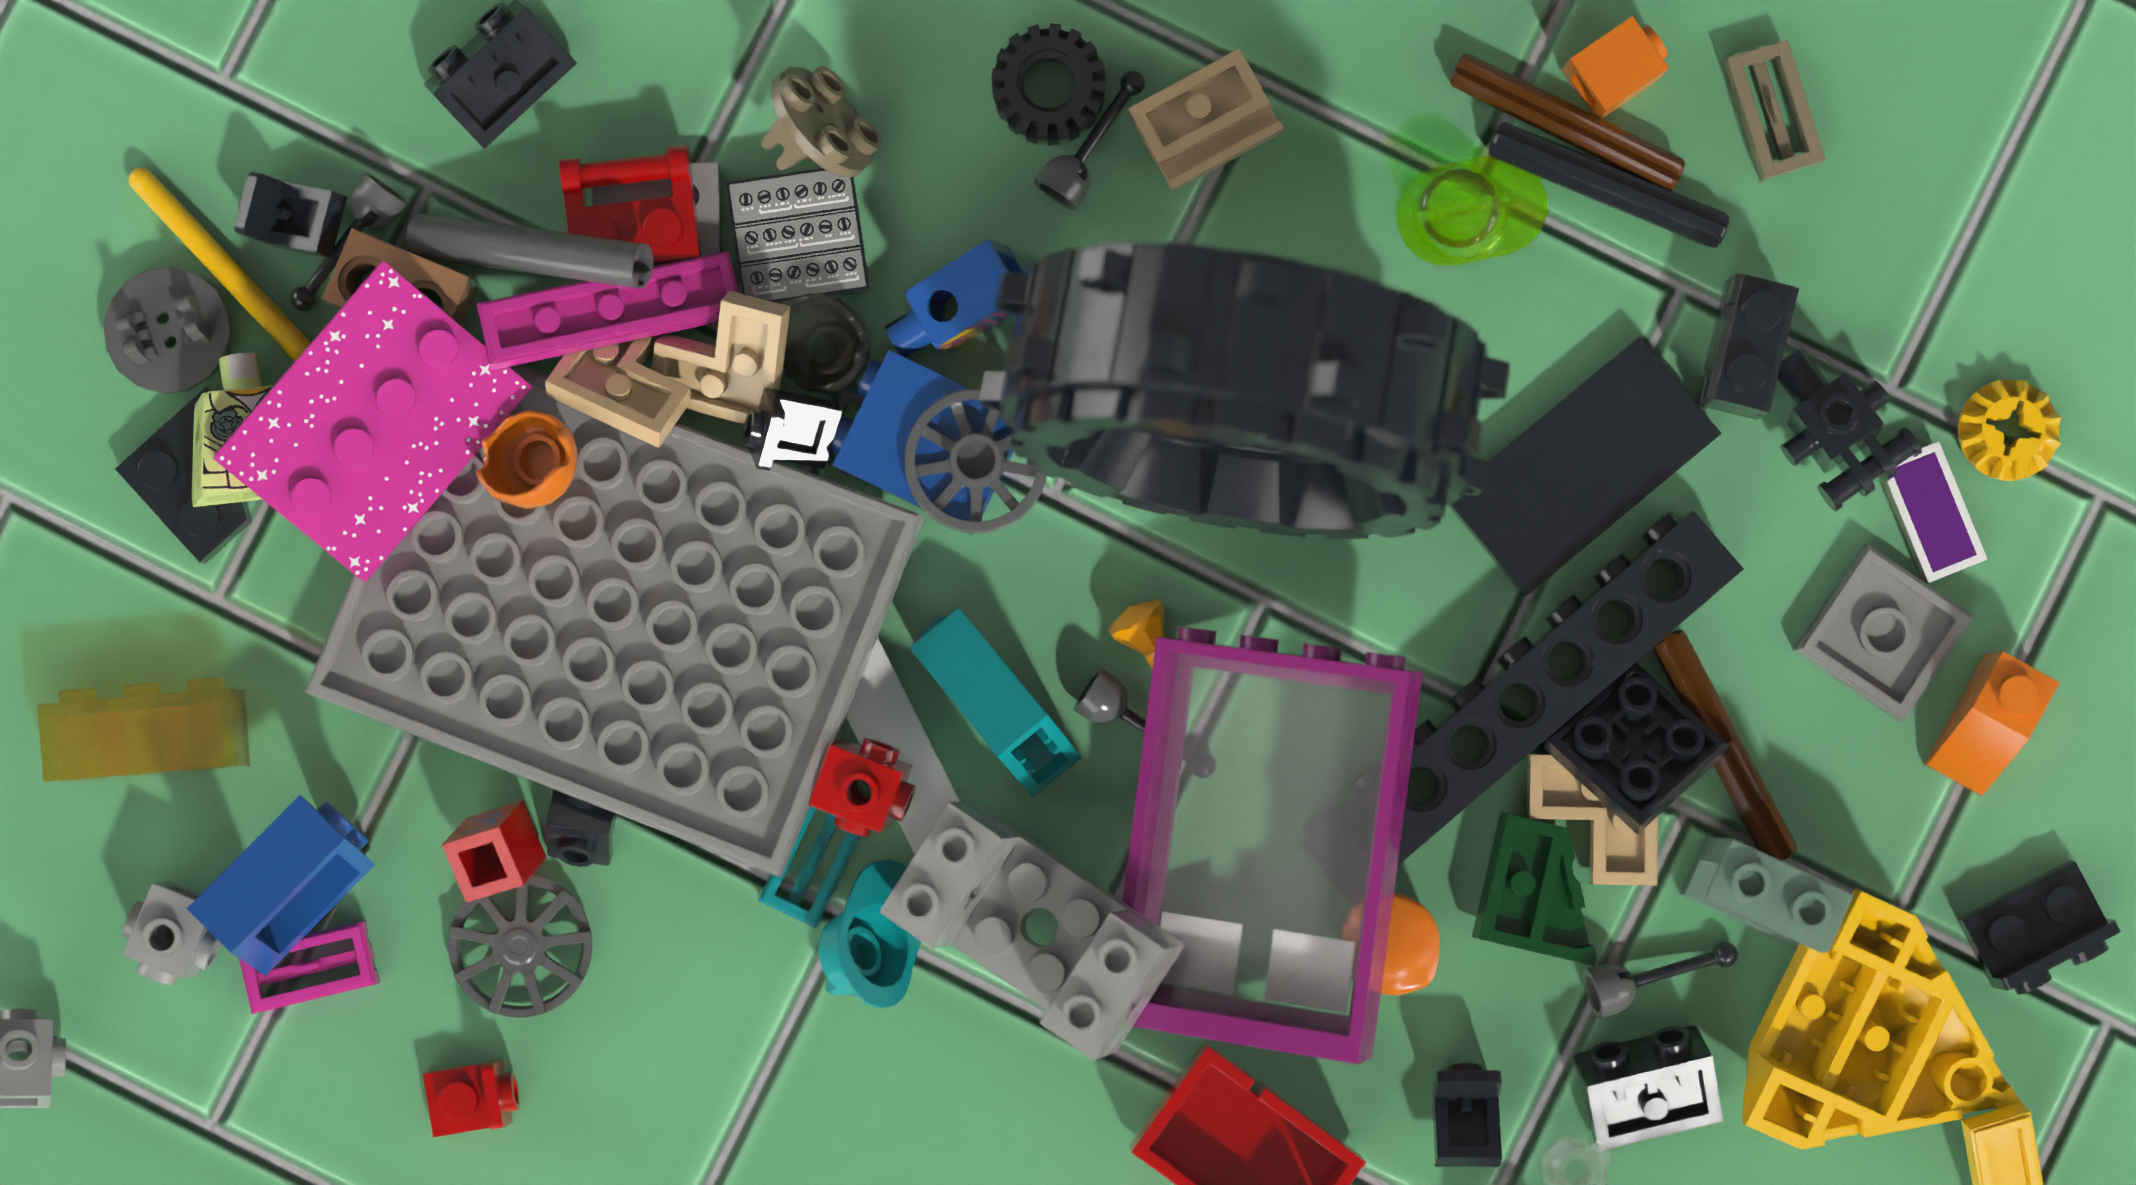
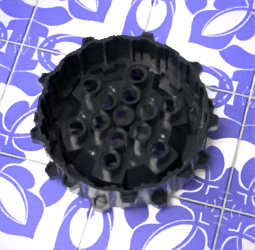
M1104 243L1075 249L1067 248L1049 253L1038 262H1032L1024 274L1004 272L999 278L994 307L1014 314L1016 318L1006 371H984L979 401L985 408L998 410L1001 420L1012 428L1010 446L1017 457L1027 458V465L1048 477H1060L1066 480V485L1098 497L1109 496L1121 500L1124 505L1163 515L1170 513L1189 517L1190 521L1234 529H1236V526L1260 529L1262 533L1299 537H1306L1307 534L1324 535L1330 539H1368L1369 535L1392 538L1415 534L1416 528L1427 531L1441 523V518L1445 515L1446 505L1460 499L1462 494L1476 496L1485 489L1489 462L1472 456V454H1478L1483 423L1477 420L1480 400L1506 399L1510 364L1509 362L1488 357L1487 345L1478 337L1479 333L1461 318L1454 317L1442 310L1440 306L1428 300L1369 278L1333 268L1299 262V260L1249 251L1242 252L1211 246L1175 243Z

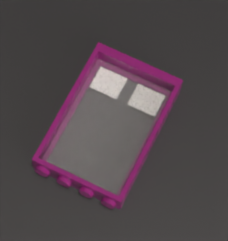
M1179 626L1177 638L1157 637L1123 902L1186 945L1133 1027L1361 1064L1373 1057L1423 672L1404 669V656L1366 652L1365 664L1341 661L1342 648L1303 643L1302 655L1278 652V639L1240 635L1239 647L1216 644L1217 631Z

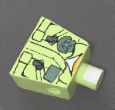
M237 353L221 357L219 359L223 390L202 393L195 404L192 469L193 507L263 500L212 458L274 386H262L258 355L256 353Z

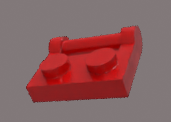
M687 145L667 147V153L583 164L580 158L559 161L568 233L648 244L653 253V266L702 257L692 167ZM671 179L673 196L595 206L587 205V188Z

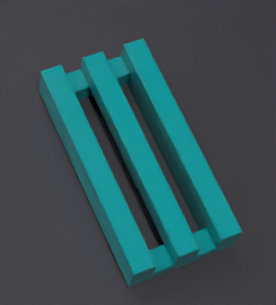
M810 806L782 878L770 874L758 901L813 928H817L860 839V835L850 832L846 833L810 911L799 906L837 828L833 824L836 816L828 813L788 899L786 900L776 895L817 811V808Z

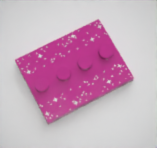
M382 260L212 458L366 583L480 450L482 440L491 435L533 387L510 367L491 370L486 347Z

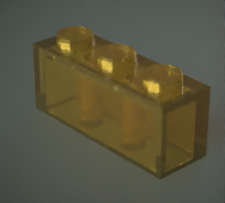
M203 678L186 680V692L162 694L161 683L123 685L122 698L99 700L97 688L58 691V703L38 705L43 782H64L250 766L245 690L225 689V678Z

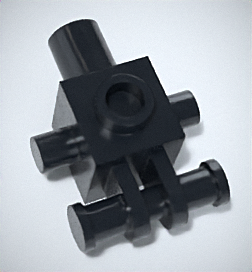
M1803 349L1792 353L1782 360L1778 381L1797 406L1792 409L1787 422L1795 436L1780 445V448L1793 466L1812 456L1825 474L1836 466L1841 469V474L1828 483L1823 481L1817 486L1820 495L1833 511L1837 512L1843 507L1842 503L1858 492L1864 497L1875 490L1873 480L1880 476L1885 481H1889L1898 474L1896 466L1909 457H1917L1922 453L1917 439L1906 427L1899 429L1897 435L1883 445L1878 442L1877 437L1884 423L1875 411L1890 402L1887 392L1879 382L1874 381L1859 391L1849 376L1844 373L1831 383H1828ZM1859 450L1865 457L1861 462L1854 455Z

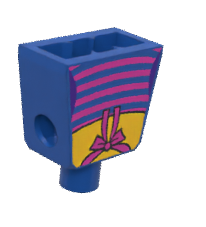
M988 239L908 289L904 294L912 309L885 325V330L899 354L906 358L929 343H932L936 349L951 351L1014 316V314L994 307L1000 276L1004 272L1024 274L1009 246ZM952 296H955L958 303L957 313L951 320H948L945 315V305Z

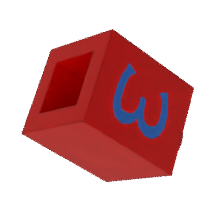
M523 800L467 817L442 844L466 903L523 886L547 858Z

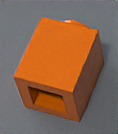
M1631 16L1571 57L1562 69V72L1591 114L1603 119L1660 80L1669 69L1664 61L1668 53L1658 34L1649 25L1641 28L1635 18Z

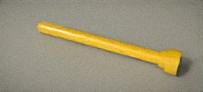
M138 167L132 170L129 175L131 188L295 362L311 341L149 169Z

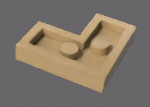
M729 291L721 300L716 346L668 333L662 334L654 343L652 370L691 387L690 403L686 409L744 424L749 409L751 407H759L764 387L780 390L790 306Z
M656 335L564 355L546 380V396L659 448L689 405L691 387L642 365L654 349L655 341L661 336Z
M1527 755V818L1590 820V884L1657 886L1658 816L1637 835L1551 755Z

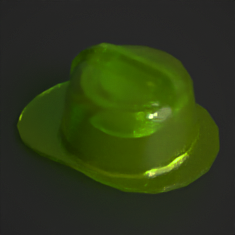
M1491 156L1445 164L1419 174L1404 189L1397 207L1398 229L1405 245L1417 257L1437 266L1462 265L1504 256L1527 247L1541 232L1548 215L1547 193L1540 177L1491 158Z

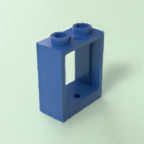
M299 795L186 909L230 953L266 976L375 866L361 851L369 840L326 800L316 809Z

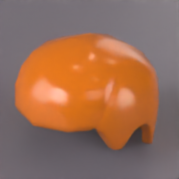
M527 410L506 417L491 435L482 440L484 460L482 468L476 470V476L494 498L504 503L526 509L552 504L567 491L577 468V447L574 435L566 425L551 414Z

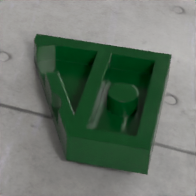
M1500 812L1473 928V938L1595 966L1596 951L1594 945L1589 944L1581 909L1585 907L1581 884L1575 878L1572 869L1575 857L1568 828Z

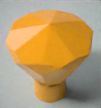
M1159 599L1147 600L1128 606L1108 629L1115 641L1144 655L1152 670L1157 637H1165L1164 607Z

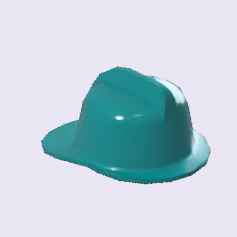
M892 859L871 862L859 872L851 887L844 911L835 916L823 928L818 942V956L822 970L827 977L825 988L830 994L835 996H855L860 998L865 1004L879 1009L895 1006L906 995L921 941L879 912L907 869L905 864Z

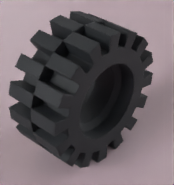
M1050 23V28L1039 29V24L1028 27V32L1021 36L1017 32L1009 39V45L1005 50L1003 48L1000 49L996 57V66L992 69L993 99L1001 120L1004 119L1007 122L1008 129L1014 134L1018 135V133L1026 136V141L1037 144L1038 140L1048 141V146L1059 145V140L1069 138V141L1080 137V132L1084 128L1089 130L1095 123L1096 115L1102 110L1105 99V68L1102 59L1100 60L1097 55L1096 47L1091 41L1086 43L1081 38L1080 32L1071 28L1070 32L1061 30V24ZM1051 61L1059 63L1067 68L1073 77V92L1069 99L1058 107H1040L1034 104L1025 93L1024 80L1027 73L1032 67L1042 62Z

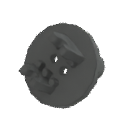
M175 267L149 269L126 281L110 301L103 324L106 350L116 369L140 388L162 394L190 391L211 379L215 372L220 370L219 359L231 354L230 343L233 335L230 311L219 291L196 273ZM163 313L169 315V320L165 324L160 323V316ZM171 337H175L177 341L173 348H169L167 345V341Z

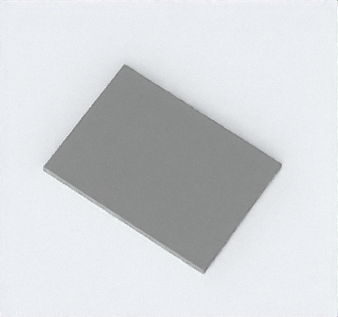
M520 364L509 366L533 387L509 416L527 410L551 414L566 425L574 435L577 447V468L567 491L552 504L531 509L507 504L494 498L476 476V470L481 469L483 466L484 451L482 446L368 581L364 583L357 576L353 575L305 692L782 878L810 808L808 804L830 744L837 740L924 522L923 515L774 459L770 471L756 469L750 450L678 423L674 425L661 446L657 448L546 396V380L549 375Z

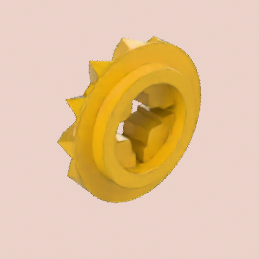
M1997 380L1978 389L1964 404L1958 421L1960 447L1970 464L1982 474L2003 481L2021 480L2034 475L2048 466V462L2061 444L2059 439L2061 416L2056 413L2049 401V394L2029 385L2026 380ZM2018 406L2016 413L2019 415L2018 425L2027 429V433L2033 434L2034 437L2014 440L2010 448L2006 449L2005 455H2003L2006 446L2003 444L2004 433L1995 430V426L1986 424V421L2006 420Z

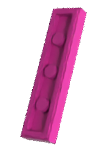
M729 251L654 266L648 284L642 289L582 281L477 303V313L491 370L717 323L719 322L721 300L729 291L739 293Z

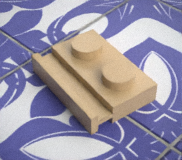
M1240 48L1128 108V114L1157 167L1162 172L1171 192L1180 189L1283 133L1284 129L1280 120L1276 118L1271 109L1269 100Z

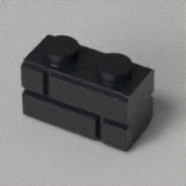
M1736 273L1725 282L1704 367L1708 375L1701 379L1696 400L1697 405L1752 419H1759L1770 412L1799 288Z

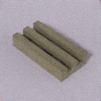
M1788 40L1728 57L1723 62L1760 182L1773 179L1778 175L1790 174L1799 169L1823 163L1826 159ZM1775 59L1804 151L1803 154L1797 156L1794 155L1765 61ZM1748 66L1751 67L1780 161L1773 162L1744 68Z

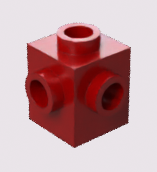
M841 738L830 744L808 805L835 815L833 824L847 832L869 837L872 830L881 833L892 824L893 819L902 822L909 810L916 790V785L907 782L913 765L898 760L900 750L886 743L864 738L862 745ZM862 780L870 785L872 795L864 790Z

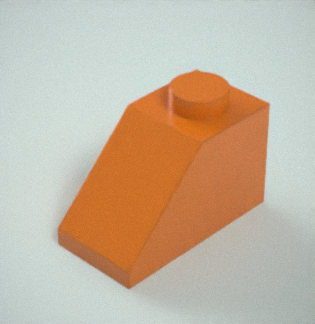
M2004 651L1984 654L1924 765L1979 796H1983L2030 739L2060 682Z

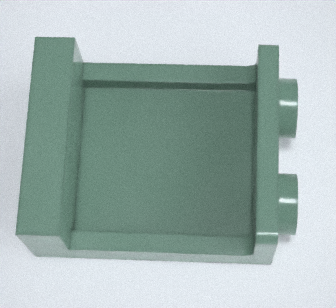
M1718 837L1705 838L1680 895L1794 948H1797L1800 943L1820 953H1826L1830 949L1854 896L1735 839Z

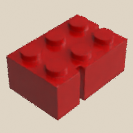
M1206 1041L1198 1049L1130 1143L1132 1154L1175 1185H1350L1366 1164L1361 1154L1265 1084L1261 1083L1255 1093L1251 1091L1250 1087L1255 1082L1253 1076Z

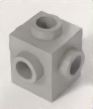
M169 881L155 882L151 884L144 903L137 901L134 904L122 930V937L129 939L122 956L140 962L137 969L139 974L160 983L174 985L176 978L187 979L196 977L200 969L207 971L211 967L219 952L221 943L186 909L200 894ZM171 929L174 933V942L172 941L170 935Z
M10 1009L0 1013V1108H50L52 1077H65L66 1038H53L54 1019H40L39 1011ZM15 1054H23L28 1057L22 1061L10 1059Z

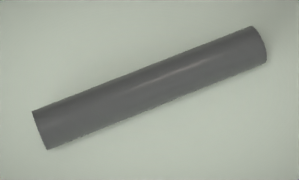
M417 213L412 217L406 235L409 252L427 259L642 289L648 284L653 270V253L650 246L645 243L427 213Z

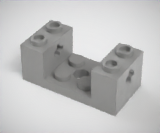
M976 801L948 802L879 911L932 949L953 945L1046 1009L1047 1012L1040 1021V1024L1093 1061L1117 1052L1186 945ZM1037 908H1045L1052 912L1058 923L1057 935L1048 945L1035 943L1027 933V919L1030 913Z

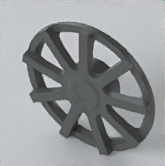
M980 388L952 392L928 406L911 428L904 452L905 477L909 489L919 506L932 519L945 527L971 534L993 532L1020 520L1038 500L1047 479L1046 475L1027 464L1007 461L1004 458L1005 451L1011 448V435L1001 441L993 439V431L999 418L998 410L989 409L981 432H972L961 402L979 400ZM948 406H951L961 434L960 439L957 441H952L927 426L936 414ZM920 436L947 450L949 458L941 462L915 465L916 448ZM944 472L951 473L953 475L952 482L936 501L932 503L922 490L918 477ZM1008 472L1035 477L1031 489L1021 503L1015 499L1001 482L1000 475L1002 473ZM962 487H968L971 492L970 521L954 518L942 511ZM991 487L1010 509V512L992 520L982 521L983 489Z
M534 874L523 886L516 888V911L513 919H507L490 896L468 903L464 900L453 919L448 933L449 959L457 984H460L465 993L474 1002L487 1009V1011L507 1017L537 1016L563 1004L576 992L583 982L592 958L591 928L580 903L560 884ZM529 885L543 888L557 896L536 920H530L527 916ZM478 903L482 905L498 926L495 933H487L464 927L469 914ZM566 904L573 913L580 931L546 935L544 931L545 926ZM461 939L491 945L493 952L491 955L465 968L461 954ZM581 943V956L575 972L567 969L547 955V950L550 947ZM495 965H501L503 973L493 997L490 998L473 983L471 978ZM538 966L544 967L568 982L559 993L546 1001L543 1000L535 975V969ZM521 973L523 975L532 1005L514 1006L503 1003L515 974Z

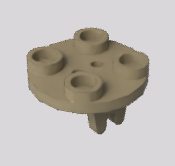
M819 66L813 72L805 68L788 67L772 81L770 96L778 119L761 140V145L764 149H772L780 144L783 146L784 153L776 160V166L779 170L789 169L807 158L809 161H814L823 169L840 177H856L872 163L873 153L882 145L881 136L871 122L859 116L855 108L844 97L846 90L842 80L836 73L825 66Z

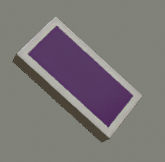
M1940 442L1921 448L1922 453L1917 457L1911 456L1896 466L1898 474L1889 481H1885L1880 477L1924 583H1930L1987 560Z

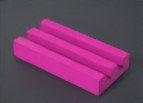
M363 921L305 935L290 952L352 938L355 950L273 969L266 976L258 973L256 969L239 959L251 1013L255 1014L381 983L378 971H375L373 958H375L373 948L369 946L367 922ZM358 962L360 975L263 998L262 985Z

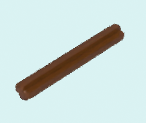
M1463 54L1460 57L1450 77L1452 87L1602 161L1659 186L1672 190L1677 185L1684 171L1686 162L1683 158L1471 54Z
M1675 630L1669 633L1653 647V650L1680 702L1729 745L1726 754L1713 766L1758 851L1780 861L1791 857L1797 851V845L1687 634L1683 630Z

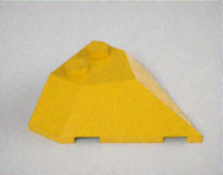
M1856 888L1851 893L1854 896L1830 949L1826 953L1817 952L1799 943L1749 1044L1742 1122L1746 1126L1802 1150L1825 1145V1140L1860 1134L1865 1138L1963 1119V1114L1992 1108L1999 1109L2021 1101L2013 1087L2006 1082L1993 1059V1056H1995L1948 971L1941 966L1926 939L1928 936L1918 918L1910 912Z

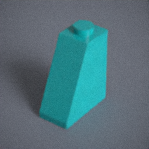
M959 607L949 616L940 617L930 623L923 631L921 638L909 648L996 756L1032 797L1036 796L1082 758Z

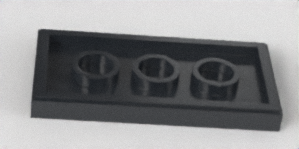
M1639 336L1493 457L1488 464L1485 489L1482 493L1476 496L1462 494L1460 499L1448 506L1525 597L1722 433Z

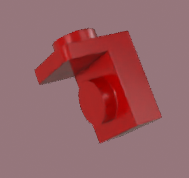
M503 1059L430 1071L423 1074L433 1137L486 1128L491 1130L504 1128L513 1123L511 1111L520 1109L519 1089L514 1072L505 1073Z

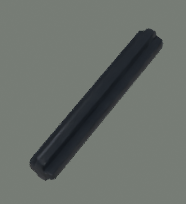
M1502 122L1497 127L1489 145L1488 154L1491 158L1706 247L1717 248L1722 242L1729 226L1730 217L1725 212L1510 123Z

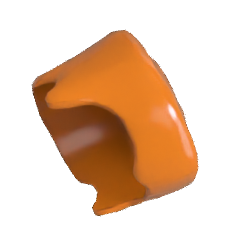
M1394 893L1381 988V994L1402 995L1426 987L1434 979L1439 959L1440 937L1435 920L1422 904L1400 893ZM1365 898L1351 908L1341 928V940L1356 942L1351 976L1353 981Z

